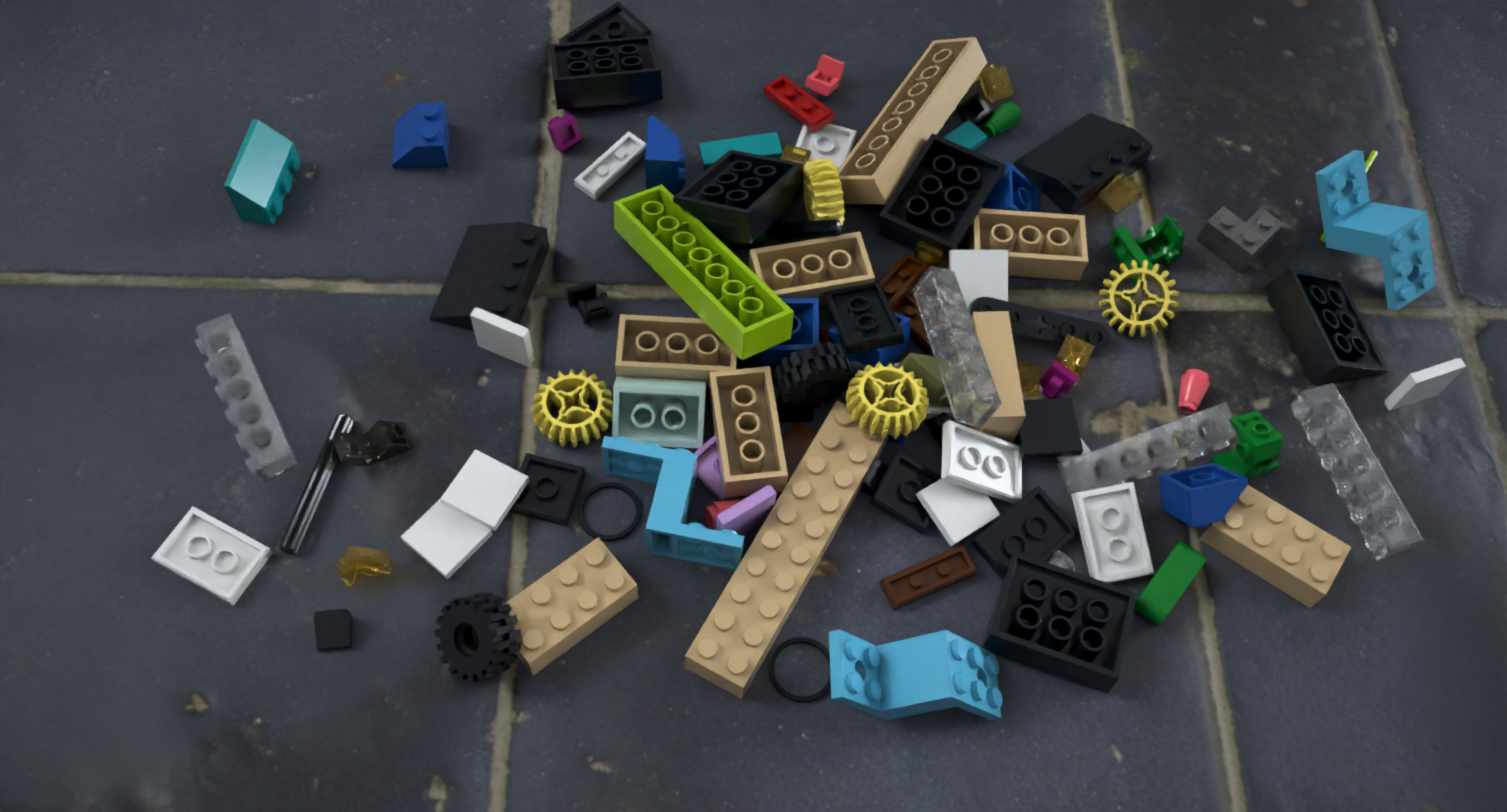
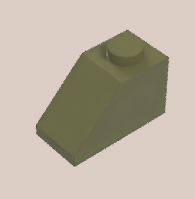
M909 353L896 367L899 369L903 365L904 372L914 371V379H922V387L927 388L928 402L932 404L950 406L967 389L958 364L953 359Z

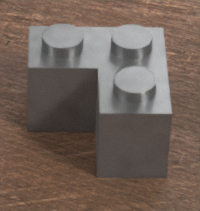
M1223 206L1206 222L1196 241L1237 272L1241 273L1272 243L1284 223L1262 207L1247 222H1244Z

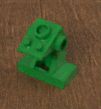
M1166 214L1162 222L1150 227L1146 231V236L1142 238H1134L1126 226L1115 229L1108 246L1121 264L1124 263L1128 270H1131L1132 260H1136L1138 268H1142L1143 261L1147 260V269L1152 271L1155 264H1171L1181 257L1186 232L1183 228L1179 229L1176 226L1178 221L1175 217L1171 219ZM1150 247L1155 254L1146 255L1142 250ZM1138 277L1131 278L1136 285Z
M1257 410L1229 419L1239 438V442L1236 443V449L1213 456L1209 463H1217L1251 479L1275 471L1280 466L1276 459L1281 454L1284 438Z

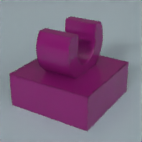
M570 113L561 118L556 116L548 121L549 125L547 128L553 145L558 151L562 152L582 139L576 119Z
M1055 359L1038 383L1043 388L1041 393L1049 399H1052L1053 396L1064 398L1080 376Z

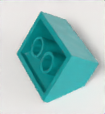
M253 119L226 179L224 188L240 220L273 225L277 215H280L282 212L284 197L291 190L292 178L295 171H298L300 168L301 158L297 154L292 141L257 119Z

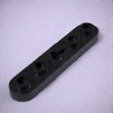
M991 297L976 298L970 303L968 308L970 319L973 312L1009 311L1012 333L1086 351H1100L1109 342V332L1104 325ZM1039 316H1041V322L1053 325L1052 329L1041 328L1036 332V326L1026 323L1025 320H1038Z

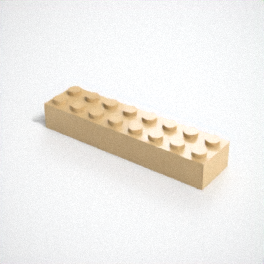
M976 37L932 41L837 170L840 182H842L844 204L886 205L931 134L937 135L987 64Z

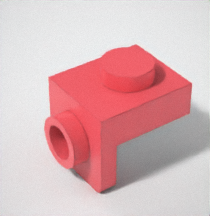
M821 55L816 70L807 77L804 87L811 89L816 95L829 96L839 86L845 63L827 55Z

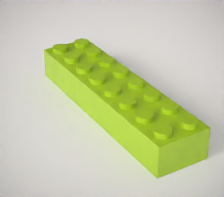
M662 184L614 202V229L741 360L791 339L794 311L701 221L674 203V195Z

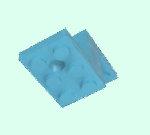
M1353 150L1315 173L1326 248L1381 259L1388 309L1397 311L1435 286L1427 211L1371 202L1363 151Z
M604 436L601 449L605 474L657 484L646 525L647 553L736 571L742 560L744 536L730 529L717 531L707 529L706 526L700 523L686 524L697 482V454H693L683 448H676L674 450L663 448L653 442H645L644 444L633 442L623 436Z
M840 629L829 632L832 700L885 720L952 707H959L987 720L1001 718L1000 707L1002 706L1003 699L998 689L997 674L999 673V663L994 653L948 630L879 646Z

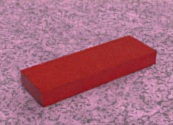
M784 75L763 87L764 94L813 132H817L835 120V113Z

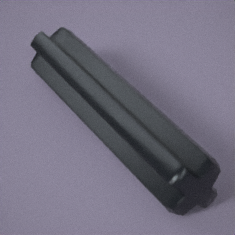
M838 219L776 224V229H773V234H776V238L779 240L836 237L843 230V225L840 224Z

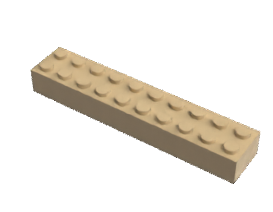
M838 400L836 401L685 655L686 669L740 699L744 697L858 495L875 458H879L884 449L889 434L882 439L881 433L875 432L870 436V429L860 430L859 422H852L851 413L847 412L846 404Z

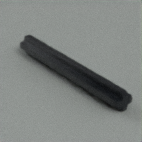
M342 413L336 415L279 544L281 551L286 554L295 555L300 548L354 423L349 415Z

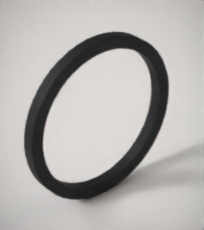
M605 482L593 486L582 496L578 505L580 525L588 535L595 539L599 537L601 541H616L629 535L636 528L641 514L640 503L635 493L627 486L615 482ZM605 488L619 489L627 493L634 501L636 507L635 518L632 524L623 532L615 535H602L594 532L586 525L583 519L584 504L598 490Z
M807 637L792 638L779 645L771 657L769 666L771 681L776 690L789 700L795 702L817 700L831 687L830 676L825 687L818 693L810 696L793 695L784 690L776 679L774 672L776 658L783 649L792 644L806 643L815 646L826 656L830 666L829 651L820 642Z

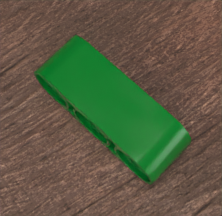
M1180 540L1137 597L1134 610L1158 627L1202 568L1207 558Z

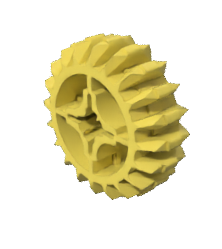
M820 158L806 162L803 168V201L805 203L807 219L809 221L838 219L840 224L843 225L845 202L841 187L842 182H840L837 167L829 159Z
M1132 260L1131 270H1128L1124 263L1120 264L1119 268L1122 274L1120 275L1117 271L1112 270L1110 276L1114 281L1104 279L1103 281L1104 286L1108 287L1109 290L1102 289L1099 291L1100 296L1107 297L1106 300L1099 301V307H1109V309L1102 313V317L1106 318L1112 315L1114 318L1109 321L1108 325L1112 327L1119 322L1121 325L1117 332L1120 334L1124 331L1125 327L1130 328L1129 337L1134 336L1135 329H1139L1140 336L1145 337L1146 328L1148 327L1152 334H1156L1158 330L1155 324L1157 323L1160 327L1165 328L1168 324L1163 316L1173 319L1175 314L1168 310V308L1174 309L1179 305L1178 302L1170 300V298H1175L1179 295L1177 290L1169 291V288L1176 284L1175 280L1165 282L1164 279L1169 275V272L1165 270L1161 275H1158L1156 272L1160 267L1159 264H1155L1152 271L1148 270L1147 260L1143 261L1142 268H1138L1136 260ZM1138 277L1134 289L1116 291V288L1123 281ZM1147 279L1158 286L1162 298H1158L1157 295H1153L1147 290ZM1141 286L1142 298L1145 297L1146 301H1142L1137 312H1135V300L1131 301V297H1135ZM1114 299L1120 300V302L1130 307V319L1124 317L1118 311ZM1161 307L1160 312L1153 318L1139 321L1141 311L1144 308Z
M880 362L875 365V368L867 364L864 371L858 370L855 377L849 382L845 396L847 412L851 413L852 422H859L860 430L870 429V436L877 432L881 433L882 439L887 434H891L895 440L899 437L900 433L907 437L911 430L916 431L926 417L929 406L927 388L922 387V379H914V371L904 372L903 365L897 369L892 366L891 362L887 367H884Z
M572 368L569 371V375L564 376L559 371L557 379L548 376L547 385L540 384L538 388L539 393L534 394L532 413L535 415L534 423L539 427L540 433L543 436L548 435L551 443L559 439L562 447L570 441L572 446L576 448L578 441L582 440L588 446L589 437L599 440V431L607 432L608 423L613 420L612 393L606 388L604 380L598 382L595 373L587 378V373L584 369L579 375H575ZM589 397L597 403L595 412L590 410L587 401ZM552 404L557 406L559 411L557 419L553 418L549 413Z

